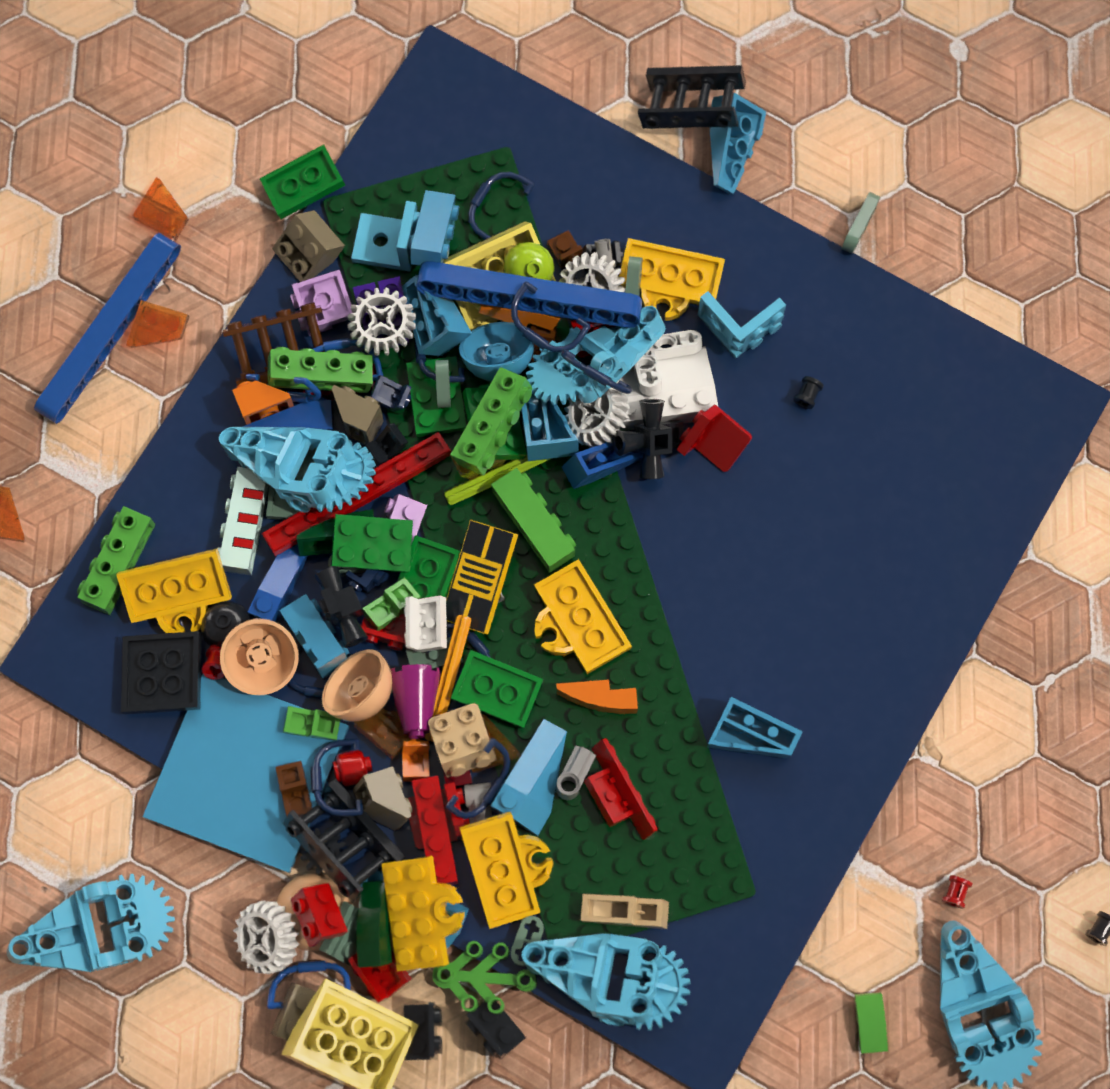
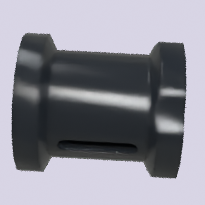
M804 376L802 379L803 385L798 395L794 396L793 401L803 408L812 409L815 406L814 400L818 392L822 391L824 385L813 377Z
M1099 911L1095 924L1085 934L1095 943L1106 947L1108 944L1107 939L1110 936V915Z

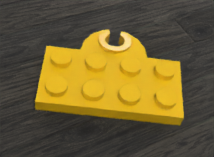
M628 238L619 277L625 278L621 286L626 288L629 257L643 258L640 284L643 307L653 306L656 308L659 303H666L670 309L665 313V321L679 318L687 310L689 303L699 305L700 297L707 291L716 299L725 259Z
M218 548L121 571L116 574L131 623L156 618L159 626L166 633L185 632V628L179 623V618L182 616H186L192 621L191 632L198 631L201 628L208 605L232 598Z
M579 559L534 584V588L546 606L535 620L536 639L541 638L546 630H552L557 635L553 642H544L541 645V648L546 652L561 656L574 652L588 674L632 648V645Z
M511 811L459 827L489 929L541 913L534 888L544 884L550 878L553 860L551 857L545 858L543 862L536 864L531 861V858L536 852H549L548 846L538 837L531 835L518 836Z
M433 856L381 864L397 971L448 965L445 937L455 934L463 927L461 924L465 912H457L449 916L445 909L447 902L452 905L463 902L461 896L456 891L457 888L447 883H437Z

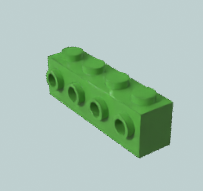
M277 347L271 349L268 356L267 385L276 388L309 389L304 384L294 383L295 377H304L316 385L319 390L332 391L333 385H336L340 388L347 386L355 392L369 393L373 384L372 355H365L363 352L345 354L337 350L315 352V350L308 348L295 351L286 347Z
M499 368L451 453L452 458L459 466L482 476L485 475L487 469L492 467L496 453L505 444L510 428L516 424L519 419L520 410L532 395L533 388L526 377L504 368Z
M515 468L491 484L492 492L550 573L575 556L574 547H576V544L568 533L564 535L559 527L562 524L554 513L549 514L545 508L547 503L539 492L537 494L534 493L530 487L533 484L525 472L521 474Z
M124 506L121 512L115 514L112 521L113 528L109 535L104 536L100 546L102 550L98 557L92 560L89 566L90 573L86 581L83 580L77 591V594H79L77 598L83 604L108 615H111L122 593L116 574L135 567L155 527V523L150 517Z

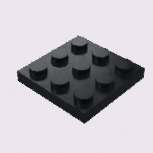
M199 631L123 636L121 712L123 714L200 710L201 633Z

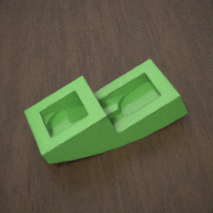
M403 578L384 590L383 596L362 609L365 618L375 630L379 631L404 613L406 597L420 599L421 596L407 579Z
M288 706L283 733L317 739L337 740L340 719L333 717L326 711L317 709L313 711Z
M882 993L856 994L855 1010L861 1054L888 1051Z

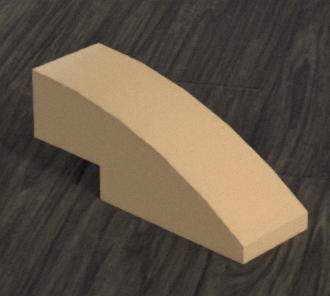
M583 894L581 921L667 929L669 902L663 899H646L632 896Z

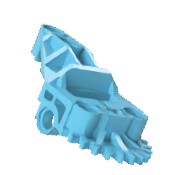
M646 306L641 309L640 323L636 327L615 326L607 328L603 326L586 334L583 340L574 349L569 350V352L575 355L579 351L588 352L593 356L590 366L609 376L610 380L617 382L664 334L666 327L658 310L653 306ZM577 326L574 329L570 328L565 340L560 343H555L552 340L549 344L553 346L570 344L578 336L581 329ZM539 348L541 351L540 355H533V359L536 362L529 363L528 367L531 370L526 372L527 377L530 378L528 382L533 388L532 394L535 393L536 399L541 398L545 404L550 400L552 405H555L560 399L562 405H565L569 397L573 402H576V395L581 402L591 403L611 388L584 375L583 371L563 359L561 353H554L547 349L542 350Z
M229 427L219 435V442L231 460L238 461L243 468L248 467L259 479L273 487L279 497L285 499L290 507L300 512H309L311 507L317 508L319 512H322L327 507V510L332 512L334 505H337L338 509L342 510L344 502L351 506V498L354 497L360 500L359 492L368 491L365 484H373V480L369 476L376 475L373 468L376 464L372 460V454L368 453V449L366 447L361 448L358 442L353 445L351 440L345 434L339 433V431L305 427ZM317 448L312 458L315 463H310L302 481H296L295 478L309 449Z
M130 874L129 880H125L122 875H119L118 880L93 883L82 887L81 890L75 891L72 896L55 907L38 922L29 926L25 932L15 936L8 945L7 957L15 964L86 972L131 963L134 960L141 962L144 953L148 958L153 956L151 948L158 952L162 949L158 941L168 942L169 939L163 933L173 932V928L166 925V923L175 921V917L167 915V913L174 910V907L164 905L170 897H160L164 889L163 887L155 891L153 890L154 880L145 885V876L143 875L138 882H135L134 874ZM126 889L129 893V899H119L116 895V890ZM103 901L108 924L120 922L126 915L130 919L134 918V922L131 926L128 922H122L117 926L111 927L109 930L114 951L100 954L89 904ZM48 937L53 941L54 946L51 949H43L40 946L39 940ZM131 940L138 941L141 944V951H131L128 942ZM15 944H23L27 949V953L23 956H18L13 952V946Z
M948 921L941 930L940 1010L952 1049L957 1055L955 1060L957 1062H964L959 1069L962 1072L969 1070L966 1076L969 1080L977 1076L975 1084L979 1087L986 1080L987 1089H991L994 1082L997 1089H1002L1004 1082H1006L1009 1088H1013L1014 1078L1023 1083L1021 1073L1031 1076L1032 1073L1028 1069V1065L1038 1066L1032 1057L1042 1055L1040 1051L1035 1049L1036 1046L1042 1045L1043 1041L1036 1039V1036L1041 1031L1035 1028L1032 1006L1027 996L1022 992L1021 987L1012 980L1005 970L983 948L984 946L972 936L971 931L958 921ZM961 929L959 939L952 941L953 932ZM969 955L968 962L960 966L959 961L961 957ZM1005 1001L1008 1002L1011 1013L988 1020L992 1034L998 1040L994 1041L986 1024L983 1022L963 1029L961 1024L962 1016ZM1025 1029L1024 1035L1016 1039L1018 1030ZM974 1046L975 1049L972 1055L965 1056L966 1049Z
M604 933L532 942L527 944L522 951L523 961L532 974L541 975L546 983L549 985L552 983L571 999L590 1010L594 1017L599 1018L600 1022L609 1025L623 1026L624 1024L635 1025L636 1029L640 1030L642 1025L646 1024L648 1030H652V1024L656 1022L662 1028L663 1018L670 1023L673 1022L670 1015L671 1012L677 1015L681 1014L677 1005H687V1001L681 996L690 995V990L683 988V986L691 984L690 979L682 978L689 972L687 968L679 969L684 963L683 960L673 961L676 956L674 951L666 955V946L663 945L659 949L656 943L647 939ZM616 953L629 955L625 974L627 977L632 978H624L620 1002L606 1000L614 955ZM648 953L656 954L652 961L643 960L644 956ZM533 955H542L538 962H530ZM559 959H568L566 965L562 967L556 966ZM645 979L649 980V982L645 983V986H641V984L645 982ZM643 1004L647 1006L646 1010L642 1013L637 1014L633 1012L637 1005Z

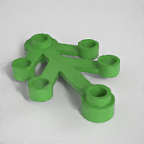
M471 941L467 944L466 951L452 963L449 962L448 965L435 967L432 974L435 984L443 989L450 988L461 1001V1006L466 1012H474L478 1008V1001L474 996L468 995L459 982H470L487 1002L488 1009L493 1014L502 1013L505 1009V1004L501 998L496 997L486 984L513 985L525 993L533 991L537 986V978L529 970H521L517 974L487 972L500 960H505L509 956V948L504 943L494 945L492 953L471 971H461L472 958H479L483 953L482 945L477 941ZM473 945L479 946L477 954L470 953V948ZM499 947H504L506 949V952L503 956H498L496 954V951ZM444 970H449L450 977L446 980L442 979L441 973ZM525 975L529 976L530 982L527 985H522L520 982L521 978ZM468 999H473L474 1006L467 1009L465 1002ZM494 1001H500L501 1007L497 1011L492 1009Z

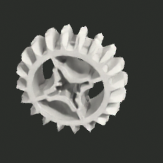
M597 252L592 253L591 257L588 253H583L581 258L575 256L572 259L573 262L569 261L566 263V269H563L560 273L563 278L559 282L618 292H625L626 289L621 286L625 278L618 277L621 269L617 268L614 270L613 268L615 261L612 260L608 264L606 262L607 256L603 255L598 259ZM589 269L586 278L575 279L577 271ZM600 273L605 277L606 280L601 278Z
M387 287L384 289L383 294H380L378 288L374 289V295L366 291V299L357 297L356 300L359 305H351L353 313L348 314V320L351 321L348 324V330L353 331L350 334L351 338L358 339L356 342L358 347L365 345L364 349L367 353L372 348H374V353L377 356L380 354V350H384L385 355L388 356L390 348H393L398 353V344L406 347L407 341L405 338L412 339L413 333L410 330L416 329V324L412 322L416 319L415 313L411 312L413 310L412 304H406L407 298L405 296L399 298L398 291H394L390 295ZM387 305L384 309H378L375 306ZM399 312L403 320L397 331L392 322L396 318L395 315ZM367 313L372 321L368 325V329L364 331L361 323L364 315ZM377 319H380L381 321H384L386 319L387 325L383 324L382 322L378 323ZM380 334L389 336L387 338H376Z
M610 388L600 398L598 397L591 403L581 402L577 395L576 402L568 398L570 406L564 408L568 413L565 417L580 444L595 447L596 445H602L605 441L612 443L613 435L616 436V431L620 428H626L623 422L629 419L626 412L631 408L627 404L629 399L624 393Z
M260 901L250 904V906H247V909L240 912L241 917L235 920L238 927L233 930L237 934L234 942L238 943L239 948L236 952L242 954L241 961L247 962V969H254L255 973L272 974L282 971L286 966L293 963L292 958L297 955L294 948L300 945L296 941V936L300 933L295 932L294 926L297 923L291 922L292 913H285V906H278V903L273 901Z

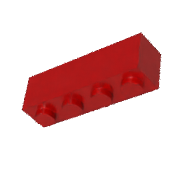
M438 776L412 780L426 857L433 856L437 883H447L450 885L458 884Z

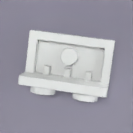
M441 595L422 599L406 597V606L404 608V615L406 617V632L404 634L406 648L417 652L446 649V597Z

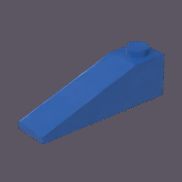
M321 397L317 401L298 404L242 427H305L335 431L334 408L331 400Z
M606 442L575 453L562 466V469L573 489L642 460L644 454L633 451L619 456L614 451L613 442Z
M298 544L276 556L248 610L251 619H269L278 623L281 617L279 610L286 606L308 556L299 555Z

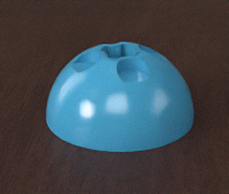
M495 322L482 325L472 330V334L459 345L462 361L468 370L475 376L492 382L500 367L518 375L521 374L530 363L534 352V343L523 337L513 322Z

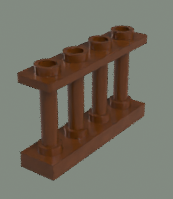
M315 302L301 305V310L291 312L290 309L277 311L275 317L266 318V315L251 318L252 323L242 325L241 321L227 324V329L223 330V336L232 335L242 371L240 377L236 378L237 386L248 381L246 379L247 374H258L260 376L258 381L264 384L268 383V356L272 346L266 326L281 323L287 347L290 350L299 351L291 320L306 317L313 347L323 345L315 315L322 312L321 305L316 306ZM257 330L266 363L265 371L255 373V370L251 369L242 332Z

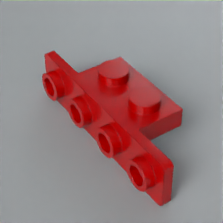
M604 738L592 748L603 770L587 777L584 782L609 827L630 818L641 838L645 840L658 830L655 820L649 814L642 802L640 793L636 791L629 779L627 770L616 756L614 747L610 745L607 738Z

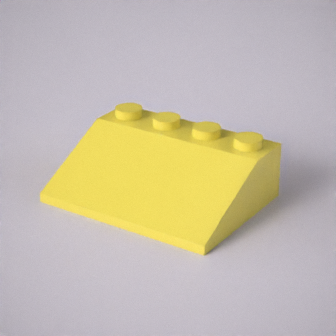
M523 222L449 256L448 259H444L443 263L504 273V259L512 247L522 242L540 243L532 224ZM554 275L550 281H556ZM453 300L471 331L482 325L499 321L498 319L480 314V304Z
M324 979L294 1026L281 1055L352 1089H391L419 1025L334 982Z

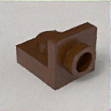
M569 230L547 241V246L561 269L569 261L573 262L572 259L575 256L581 258L583 254V248L581 245H577Z

